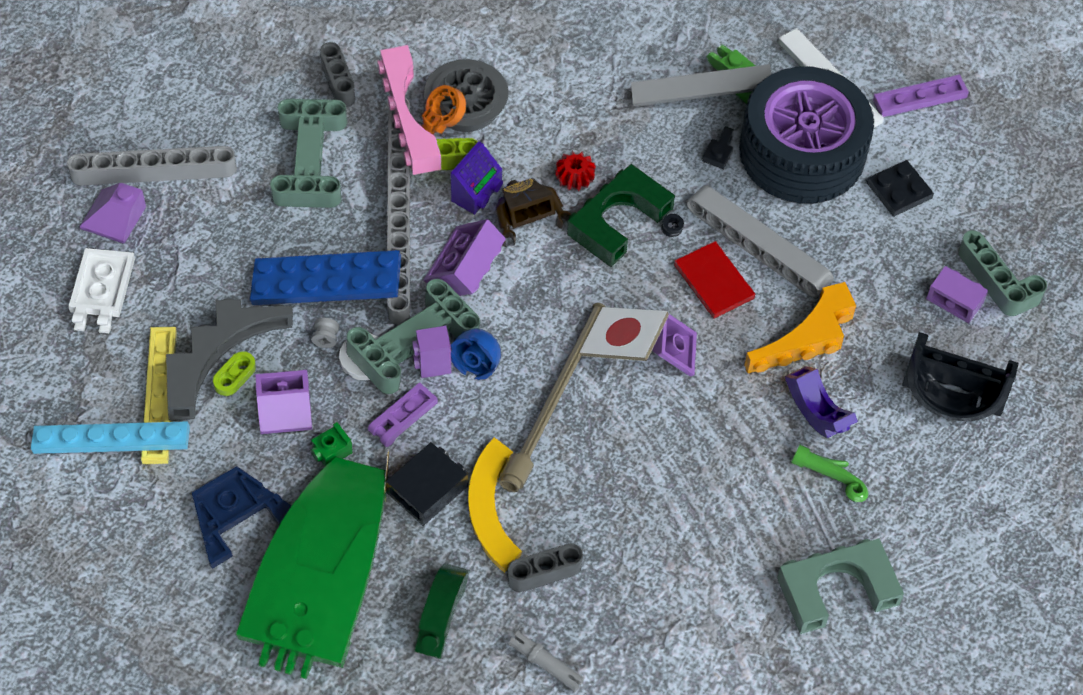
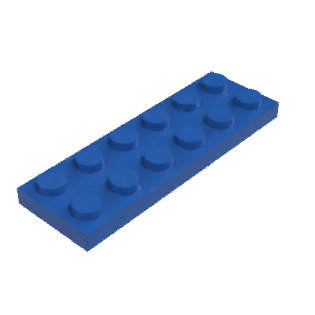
M399 250L256 258L250 302L252 305L398 298L401 253Z

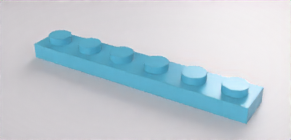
M186 421L34 426L31 450L33 454L188 449L190 425Z

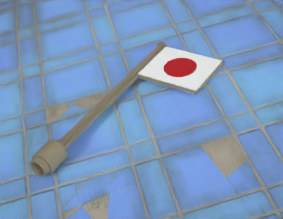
M602 303L593 304V310L521 451L510 455L500 474V485L505 490L518 492L519 489L524 487L534 467L530 457L581 356L647 361L669 316L667 311L605 307Z

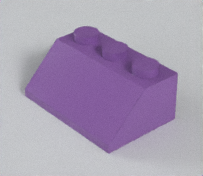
M488 219L456 226L425 276L424 281L428 283L433 279H441L459 296L475 293L480 286L481 279L490 270V264L493 259L501 252V246L506 238Z

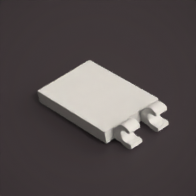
M85 248L69 303V310L71 313H74L72 317V322L75 323L74 330L85 331L87 314L99 315L97 325H100L99 333H110L112 316L120 317L135 261L134 253Z

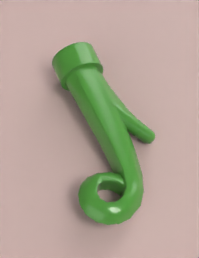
M799 445L791 462L792 464L801 468L804 466L848 485L845 493L853 502H863L868 498V489L863 481L842 468L849 465L848 461L823 457L810 452L811 449Z

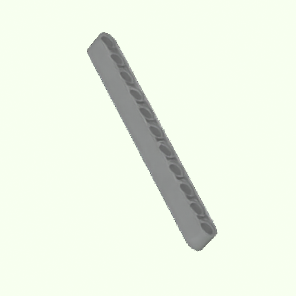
M405 98V103L410 112L409 101L407 98ZM388 105L387 251L399 250L401 253L399 287L401 288L398 289V298H387V310L390 322L400 325L410 319V166H406L404 160L406 149L405 147L401 148L398 133H401L400 129H395L393 115H395V111H390Z

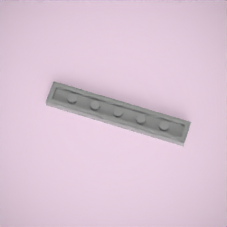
M767 64L631 82L633 106L753 92L757 84L771 75V66Z

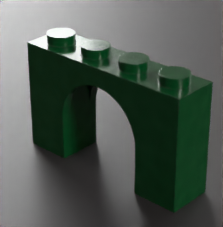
M630 164L625 169H621L609 184H604L594 198H589L583 208L570 215L567 220V235L609 267H612L627 253L628 238L611 227L602 215L614 206L628 205L637 208L656 223H659L673 210L675 195L633 164Z

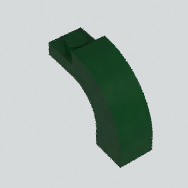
M447 563L440 567L422 612L418 627L420 630L414 652L438 659L443 657L451 621L458 602L464 596L470 570Z

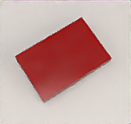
M716 241L674 261L675 268L713 319L755 299V292Z

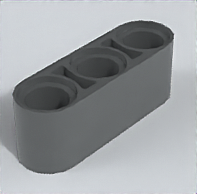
M324 43L320 48L321 66L334 100L344 102L346 107L352 106L355 102L354 81L342 50L337 43Z
M570 543L516 559L511 562L508 568V585L515 592H525L573 577L581 571L583 551L578 545ZM574 558L576 561L570 563L567 562L565 559ZM546 565L551 567V569L542 570L539 567ZM517 573H522L526 575V577L517 578L514 575Z

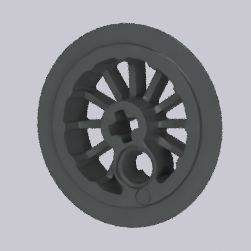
M472 59L454 60L439 66L430 74L424 86V99L427 102L430 93L435 88L442 85L453 87V84L457 85L456 89L460 90L465 97L466 109L462 119L456 125L448 128L460 132H473L490 125L504 109L509 96L508 85L503 75L493 66ZM447 96L442 100L445 102L440 103L443 116L447 115L452 108H456V106L452 105V99Z

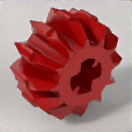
M572 150L570 156L563 153L561 159L556 163V179L559 180L560 186L567 185L568 190L573 187L579 192L581 186L588 189L590 182H593L595 179V163L592 162L591 156L584 157L583 152L575 154Z

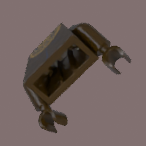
M531 178L521 182L511 180L506 187H503V197L499 198L496 206L499 227L503 229L502 235L505 238H512L514 245L516 244V234L510 230L511 226L514 229L557 213L556 226L562 229L564 225L562 219L567 221L571 215L570 212L562 209L564 206L553 187L542 185Z

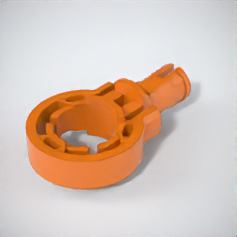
M448 85L435 88L427 99L426 111L422 115L423 125L421 127L434 135L435 132L442 134L447 127L456 125L462 119L466 109V100L463 93ZM447 96L452 99V105L456 106V108H452L447 115L443 116L440 103Z

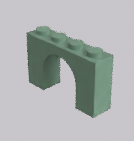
M880 538L875 540L864 539L850 547L839 546L829 553L822 555L821 553H815L801 561H787L780 566L777 580L800 634L826 626L829 614L817 587L818 580L826 574L843 572L859 580L868 595L874 612L899 606L904 596V592Z

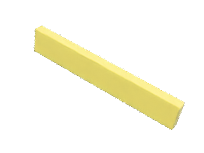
M150 327L144 423L171 422L168 417L166 354L176 352V327ZM169 450L142 451V464H169Z

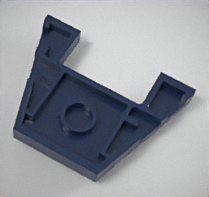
M238 466L192 492L210 567L213 569L233 557L232 551L220 536L222 533L264 508L270 512L278 525H280L292 506L281 499L279 494L272 493L260 481Z

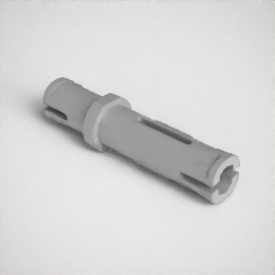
M519 630L514 634L515 638L512 637L508 645L526 656L531 664L536 663L571 688L572 691L576 692L579 689V685L583 684L585 677L576 673L548 653L542 644L533 642Z

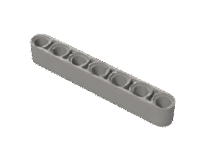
M228 146L82 153L72 155L67 161L71 180L76 185L226 178L234 175L237 170L234 150Z
M704 185L687 201L688 209L695 216L809 296L817 298L821 294L822 288L829 286L833 282L834 277L825 266L713 188Z

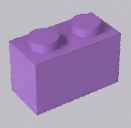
M945 266L930 286L926 299L969 324L983 305L988 290L979 283L962 276L958 271Z
M440 326L416 330V341H412L414 368L420 369L421 378L451 374V346L447 327Z

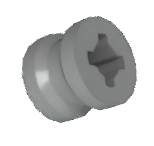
M330 318L317 319L314 323L316 331L312 334L311 338L313 344L322 348L334 347L337 342L335 334L339 331V324Z

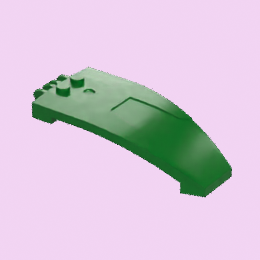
M335 457L308 484L285 515L262 559L236 632L239 640L263 646L259 666L265 667L269 661L271 650L279 652L274 664L275 671L280 672L282 670L287 654H289L285 673L290 675L295 669L297 658H304L305 661L301 668V678L304 679L308 678L313 661L343 668L377 549L386 498V470Z

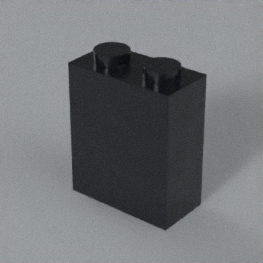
M430 442L386 481V491L394 501L424 526L468 487V472L462 464H456L452 461L442 447H436Z

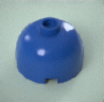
M483 329L465 330L451 344L452 363L464 375H466L467 371L477 375L474 379H487L493 374L500 362L501 348L497 339Z

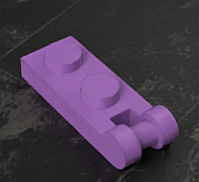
M418 383L369 425L368 431L373 436L377 435L385 447H389L400 434L438 403L437 397L421 383ZM387 424L392 426L388 431L384 428Z

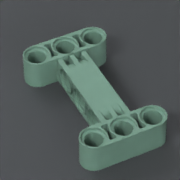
M282 100L278 104L280 126L286 130H298L294 175H277L271 180L272 201L281 207L333 208L338 206L342 200L340 181L333 176H321L324 131H341L347 126L346 105L340 100Z
M441 279L430 280L427 283L425 293V305L427 308L376 340L367 330L361 327H355L348 331L346 340V353L348 357L381 392L393 394L399 390L401 381V367L399 364L413 356L412 341H416V330L446 326L447 332H451L457 338L465 330L480 328L479 316L445 281Z

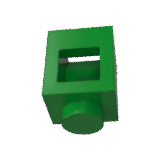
M338 422L334 423L332 428L311 440L312 448L310 452L317 462L321 461L324 466L335 457L344 459L353 453L352 441Z

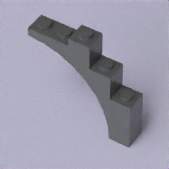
M226 298L216 300L217 326L200 325L198 327H191L192 353L175 352L173 354H166L169 420L195 419L196 401L201 385L215 363L234 346L255 335L272 330L292 328V306H250L248 308H241V299Z

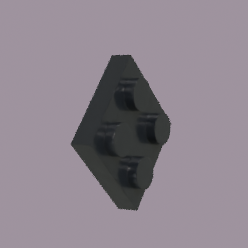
M904 160L867 179L868 186L893 217L931 200L934 192L908 160Z

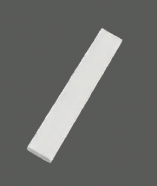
M797 28L779 38L778 43L800 66L828 69L842 75ZM871 105L875 128L883 123L884 117Z

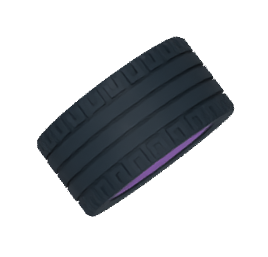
M797 66L775 72L757 84V87L753 89V93L750 94L747 101L739 143L740 158L744 169L756 185L768 194L784 201L798 204H816L835 199L847 192L850 187H853L864 170L875 121L872 107L864 93L853 82L831 70L813 66Z

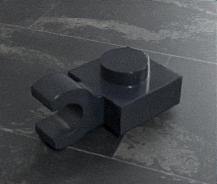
M725 126L719 141L711 139L702 156V162L724 170L733 153L734 147L729 144L732 141L733 136L731 135L734 129Z

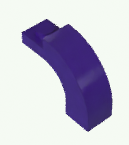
M805 366L785 376L788 388L798 409L812 428L820 435L829 438L837 433L848 431L851 425L858 422L855 412L841 409L831 400L823 386L818 369Z

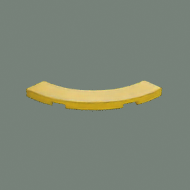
M494 437L484 448L474 466L468 491V508L473 531L484 552L505 573L511 562L522 555V550L507 536L496 512V484L510 455L514 452Z

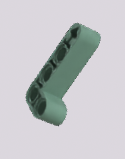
M971 230L964 234L958 250L960 258L979 283L988 290L989 296L1005 315L1017 316L1041 303L1047 289V282L1043 277L1032 275L1018 281L980 232Z

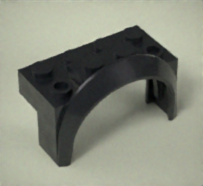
M919 332L902 386L910 388L917 401L927 410L943 418L956 421H975L989 417L992 414L1001 417L1014 383L1019 363L1009 360L1005 370L926 346L928 334ZM930 381L927 391H925L926 383ZM937 382L944 385L950 384L959 387L966 392L974 393H960L952 391L950 389L943 387ZM979 396H980V397H981L980 405H979V407H976V406H977V402H978V398H979Z

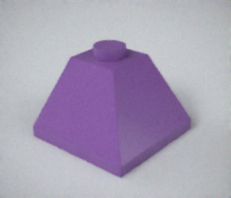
M123 183L102 189L82 221L80 229L124 244L146 208L143 191Z
M669 314L652 351L690 377L694 376L697 333Z

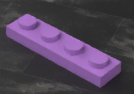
M956 75L874 94L873 102L878 112L883 117L964 99L967 98L969 91L961 76Z

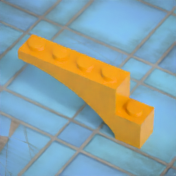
M846 282L823 287L819 302L814 310L790 333L762 348L747 352L744 364L747 373L764 372L771 367L787 366L794 361L810 360L817 355L824 353L832 354L841 349L844 334L839 324L853 319L856 309L855 301Z

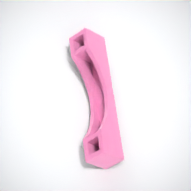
M408 45L380 50L381 60L377 61L379 74H384L385 77L382 78L384 91L390 94L388 96L390 111H395L393 122L395 129H400L401 132L398 133L401 148L405 147L406 152H404L406 166L411 167L413 175L441 170V154L436 137L415 121L405 103V95L414 78L413 61Z

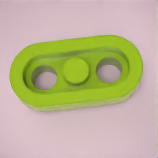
M245 351L235 353L214 375L213 384L215 391L222 396H230L236 393L256 370L254 356ZM241 366H247L245 369H240Z

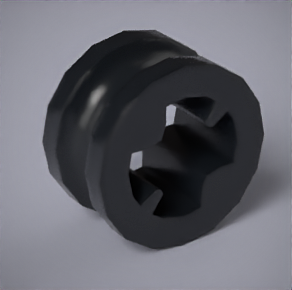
M668 214L662 221L661 231L668 237H677L682 233L684 220L677 214ZM669 223H672V225L675 223L677 224V228H674L673 226L672 228H670L668 225Z

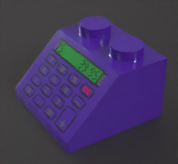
M480 141L477 142L451 172V202L474 215L480 208L483 209L488 204L491 195L494 192L497 193L503 185L502 168Z

